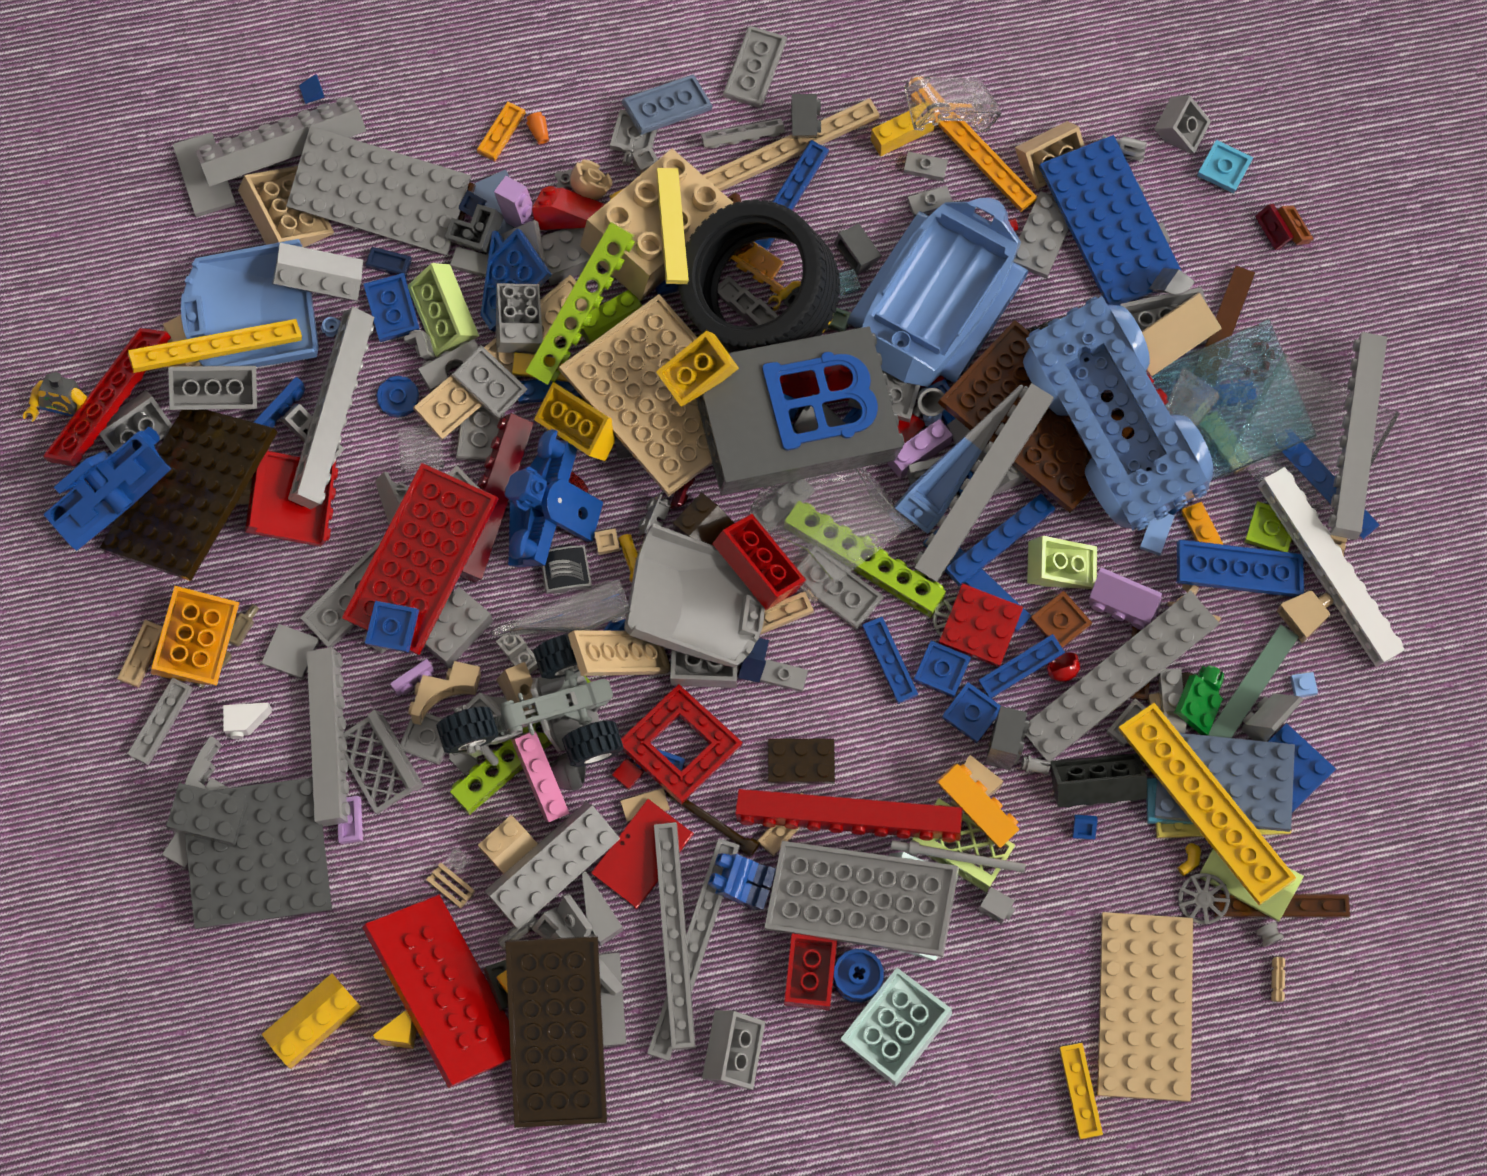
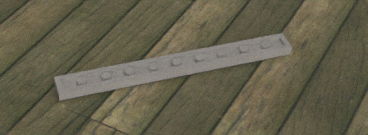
M676 822L654 825L671 1045L672 1050L696 1048L678 828Z
M718 838L686 935L691 994L724 897L723 895L716 894V889L708 885L709 878L712 873L722 874L723 868L715 865L718 854H738L740 848L739 844ZM667 994L647 1054L670 1061L673 1050Z

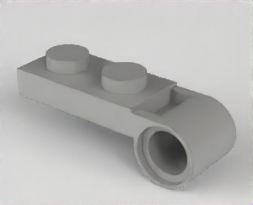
M1165 669L1158 674L1161 711L1179 733H1185L1186 722L1174 713L1183 692L1181 669Z

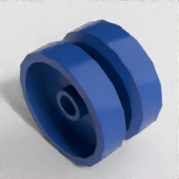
M852 949L845 952L838 958L834 967L833 984L836 992L843 999L851 1003H864L871 1000L883 982L884 969L881 961L874 953L865 949ZM856 973L861 974L862 979L859 980L858 977L855 979L853 976Z

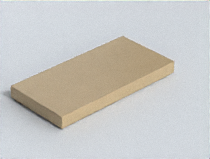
M1200 293L1195 294L1142 331L1149 350L1150 364L1146 371L1150 376L1155 375L1222 329Z

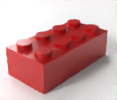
M753 514L722 530L713 542L714 547L766 611L795 594L806 581L804 576Z

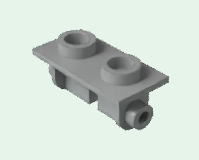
M662 494L648 501L646 506L648 511L646 516L642 517L639 522L638 528L640 530L637 536L646 534L652 524L663 525V523L657 521V518L664 521L671 506L669 505V500H660Z

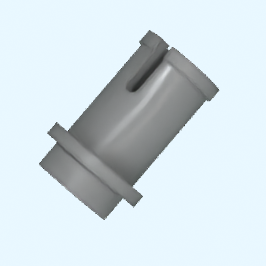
M1028 755V757H1023L1021 769L1025 770V773L1032 771L1048 775L1050 761L1031 758V755Z

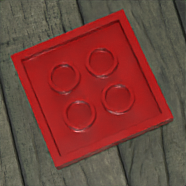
M962 583L939 644L1000 667L1023 607Z

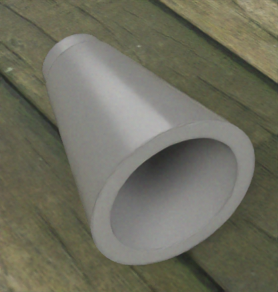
M920 388L917 395L918 403L912 413L918 417L921 412L927 416L940 414L944 408L938 404V401L944 393L937 388Z

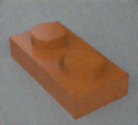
M1294 205L1281 206L1278 209V212L1294 236L1292 241L1296 245L1309 244L1314 240Z

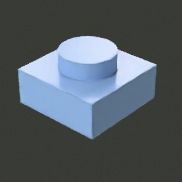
M1314 672L1296 674L1290 677L1294 696L1307 697L1318 694Z

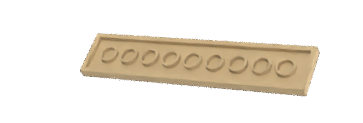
M571 275L540 300L543 340L576 284L575 279ZM580 298L576 305L579 310L584 311L587 308V302ZM572 317L566 320V326L569 329H573L577 325L576 320ZM558 336L555 340V343L558 342L563 336ZM496 338L493 339L484 348L512 374L515 353L497 352ZM450 376L415 405L413 409L442 441L482 405Z

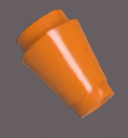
M541 112L530 114L526 118L528 128L539 145L547 143L549 137L545 116Z

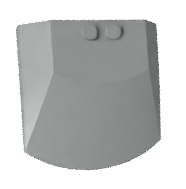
M652 524L647 530L636 558L624 629L630 636L735 668L750 654L755 643L758 641L763 627L765 608L713 545Z

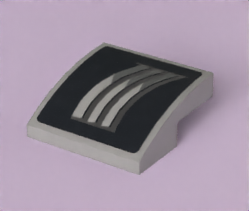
M585 545L549 550L546 564L541 566L546 594L566 593L568 590L589 589L592 586Z

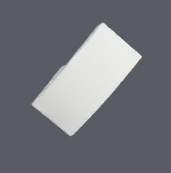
M514 628L496 641L514 666L525 662L530 674L538 668L534 653L528 648L526 642Z

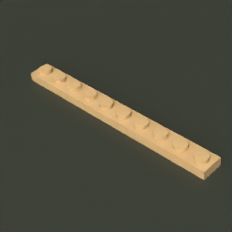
M869 98L821 120V133H817V138L792 139L791 134L703 176L720 191H723L801 155L811 140L820 145L825 144L879 119L880 114Z

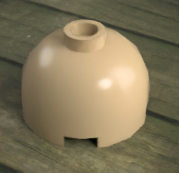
M585 159L581 163L577 162L570 174V184L573 191L593 200L602 198L612 186V179L608 173L605 176L599 170L600 165Z

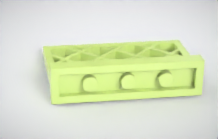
M939 798L935 805L951 806ZM964 813L962 820L967 823L968 830L961 831V835L970 834L973 845L961 847L960 841H956L957 848L948 849L944 846L942 839H932L930 841L921 840L919 837H913L912 839L913 842H919V845L956 852L974 849L975 855H979V847L989 846L992 855L990 858L1007 860L1015 847V844L1007 841L1004 846L1008 847L1006 853L996 856L993 848L994 843L988 837V842L976 844L973 833L983 831ZM928 856L938 863L958 866L960 877L985 892L989 890L1001 870L1000 868H995L993 874L990 875L983 870L982 865L977 867L972 863Z

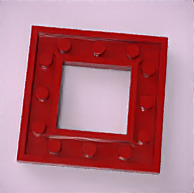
M680 684L621 738L624 746L623 751L681 805L743 744L739 738ZM677 717L682 718L710 744L682 772L651 744Z

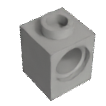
M991 887L978 911L1002 924L1004 919L1010 920L1015 908L1012 905L1015 900Z

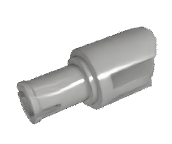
M1103 134L1101 139L1107 138L1109 136ZM1126 136L1121 139L1116 138L1125 158L1143 162L1147 142Z

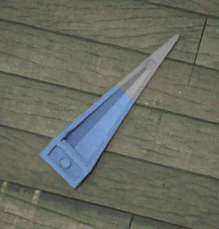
M1023 385L1018 386L917 479L894 505L895 509L928 534L946 512L982 450L1023 390Z

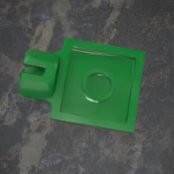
M1211 665L1207 667L1202 666L1197 675L1189 676L1174 712L1200 735L1205 736L1209 735L1223 700L1219 694V689L1224 681V673L1220 672L1219 668Z

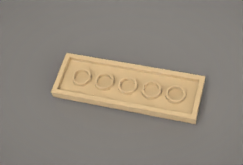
M574 630L568 634L581 676L656 675L671 672L664 647L630 636L626 631Z

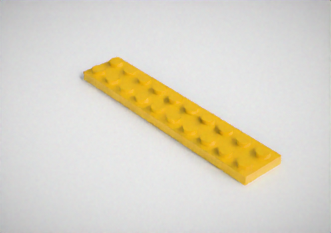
M1155 703L1119 726V732L1259 906L1295 881V875Z

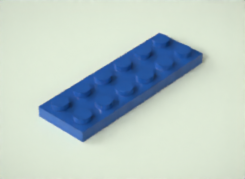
M1178 540L1177 583L1297 597L1304 594L1303 555Z

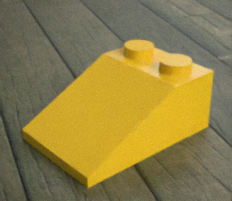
M705 331L657 370L656 373L682 407L723 382L737 371L739 367L716 335Z

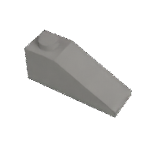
M294 404L280 420L305 443L312 416L300 404ZM339 445L336 448L335 455L338 457L345 449Z
M585 871L582 873L586 916L593 926L589 936H598V942L602 946L623 932V927Z

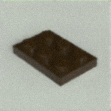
M768 739V784H835L834 739Z

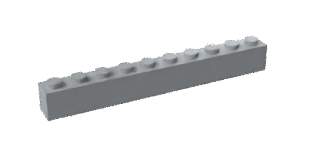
M353 306L343 312L288 497L289 500L309 509L321 505L325 499V486L331 478L330 469L336 461V448L341 443V431L347 423V410L352 405L353 399L351 397L358 385V380L356 379L363 367V355L369 347L367 341L374 330V325H372L374 317Z
M1362 332L1353 343L1352 351L1355 352V358H1352L1350 363V370L1353 372L1347 384V390H1350V394L1346 397L1344 409H1347V416H1344L1342 421V428L1345 430L1339 442V448H1342V452L1338 456L1336 467L1339 468V474H1336L1334 479V487H1337L1336 494H1333L1331 500V507H1334V511L1328 521V527H1331L1330 535L1356 540L1362 532L1387 344L1386 336Z
M1032 383L1029 388L1027 386L1023 388L1019 395V398H1021L1017 406L1013 404L1007 414L1010 417L1007 423H1001L995 433L998 437L994 443L990 441L984 450L986 456L982 461L978 460L972 469L975 472L971 479L966 478L960 488L963 490L959 498L954 497L949 505L951 511L948 516L943 515L937 526L940 528L936 535L932 533L925 543L928 545L924 553L920 551L914 560V563L917 564L915 569L936 582L943 575L945 569L1054 400L1052 395Z

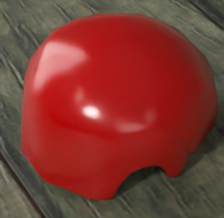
M1072 652L1065 653L1047 664L1048 675L1055 681H1069L1076 677L1080 671L1078 656Z

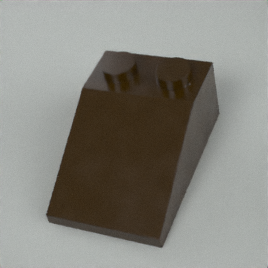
M701 492L673 522V530L713 545V542L722 530L733 525L734 522L716 503Z

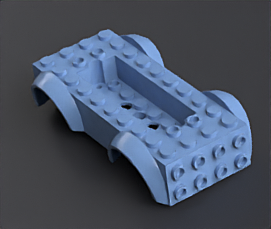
M1103 296L1099 298L1093 297L1086 302L1085 306L1079 309L1078 307L1073 308L1067 312V316L1061 319H1053L1048 323L1047 327L1042 330L1036 329L1029 334V337L1026 338L1029 349L1023 359L1027 375L1032 384L1054 397L1049 408L1056 415L1068 416L1092 457L1085 468L1088 483L1105 512L1116 524L1132 529V531L1135 529L1140 531L1149 526L1148 522L1155 518L1160 520L1169 514L1168 511L1176 508V510L1181 509L1188 504V500L1194 497L1199 499L1207 494L1206 490L1209 489V484L1213 477V462L1208 447L1195 424L1187 416L1170 415L1146 373L1150 364V357L1143 333L1134 317L1125 307L1109 305L1105 302ZM1106 390L1114 394L1113 400L1110 402H1104L1101 399V394ZM1115 410L1124 412V417L1119 421L1112 418V413ZM1126 427L1134 429L1135 434L1130 439H1125L1122 436V430Z

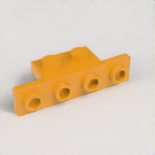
M753 242L754 247L738 256L733 255L730 260L732 259L737 262L736 267L742 271L747 272L749 270L754 274L753 278L763 284L765 281L771 285L769 289L774 293L780 295L779 292L785 288L773 280L784 261L756 242Z

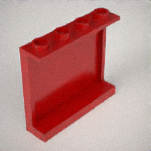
M267 450L252 476L245 533L319 547L326 541H329L331 528H328V524L333 516L331 500H334L336 488L333 487V484L338 476L336 461L330 469L331 478L325 486V499L323 503L309 509L288 499L300 457Z

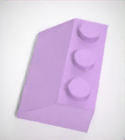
M1101 568L1089 598V605L1095 611L1107 612L1114 619L1128 621L1135 628L1142 630L1155 619L1160 609L1162 593Z

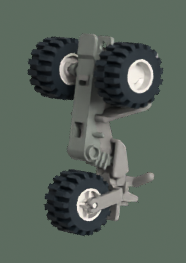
M569 633L551 638L539 644L533 650L541 677L533 679L530 689L532 699L524 701L522 693H518L520 702L514 703L513 700L500 704L501 713L495 715L492 714L490 707L467 708V705H463L461 708H455V713L446 716L436 724L444 752L452 753L453 755L468 753V755H472L474 758L484 755L493 766H496L499 760L487 746L488 743L498 744L516 738L523 734L522 728L528 726L530 734L534 735L535 732L532 724L541 721L544 733L557 752L566 751L570 766L582 767L604 761L617 755L624 749L616 722L609 720L600 721L597 714L598 709L601 706L607 705L613 697L610 683L607 679L587 683L585 677L581 676L570 645ZM526 707H528V709H531L528 711H523V709Z

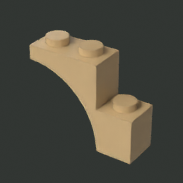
M454 661L453 667L447 671L446 680L423 675L421 682H417L415 687V702H411L408 714L411 715L412 723L421 725L428 711L447 697L460 694L476 695L481 678L480 667Z

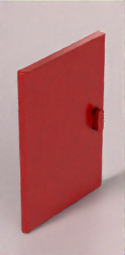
M647 799L620 834V839L607 851L591 874L633 905L635 909H638L658 882L654 825L677 823L679 852H681L694 833L650 799Z

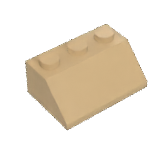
M1066 121L1016 146L1015 150L1020 166L1035 189H1039L1047 185L1039 169L1040 163L1085 145L1079 126Z

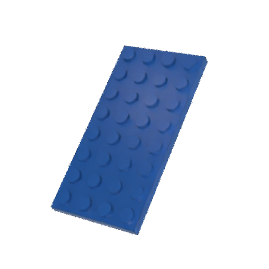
M1114 135L1040 163L1039 169L1107 304L1120 306L1122 303L1137 301L1156 292L1149 288L1163 268L1181 270Z

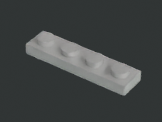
M780 118L701 133V139L704 147L717 148L720 144L725 143L730 145L738 144L740 140L748 139L749 141H755L767 135L768 137H776L780 133L785 132Z
M172 677L129 750L128 755L149 766L193 691L191 686Z

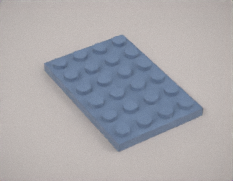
M1179 733L1257 829L1291 831L1295 744ZM1157 779L1154 818L1192 822Z

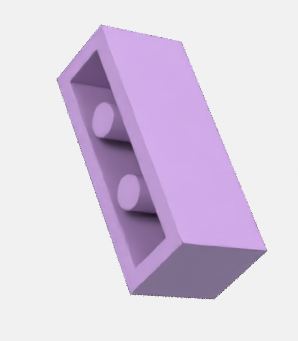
M505 176L494 193L505 222L516 228L534 220L533 204L527 187Z
M939 419L904 443L896 460L887 462V464L901 479L907 475L909 464L929 460L951 444L953 435Z

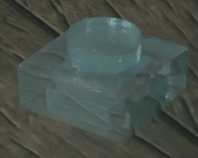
M854 269L839 273L840 296L860 291L861 286Z

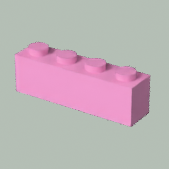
M534 730L535 734L531 735L529 731L511 739L543 818L545 822H551L569 814V811L537 733Z

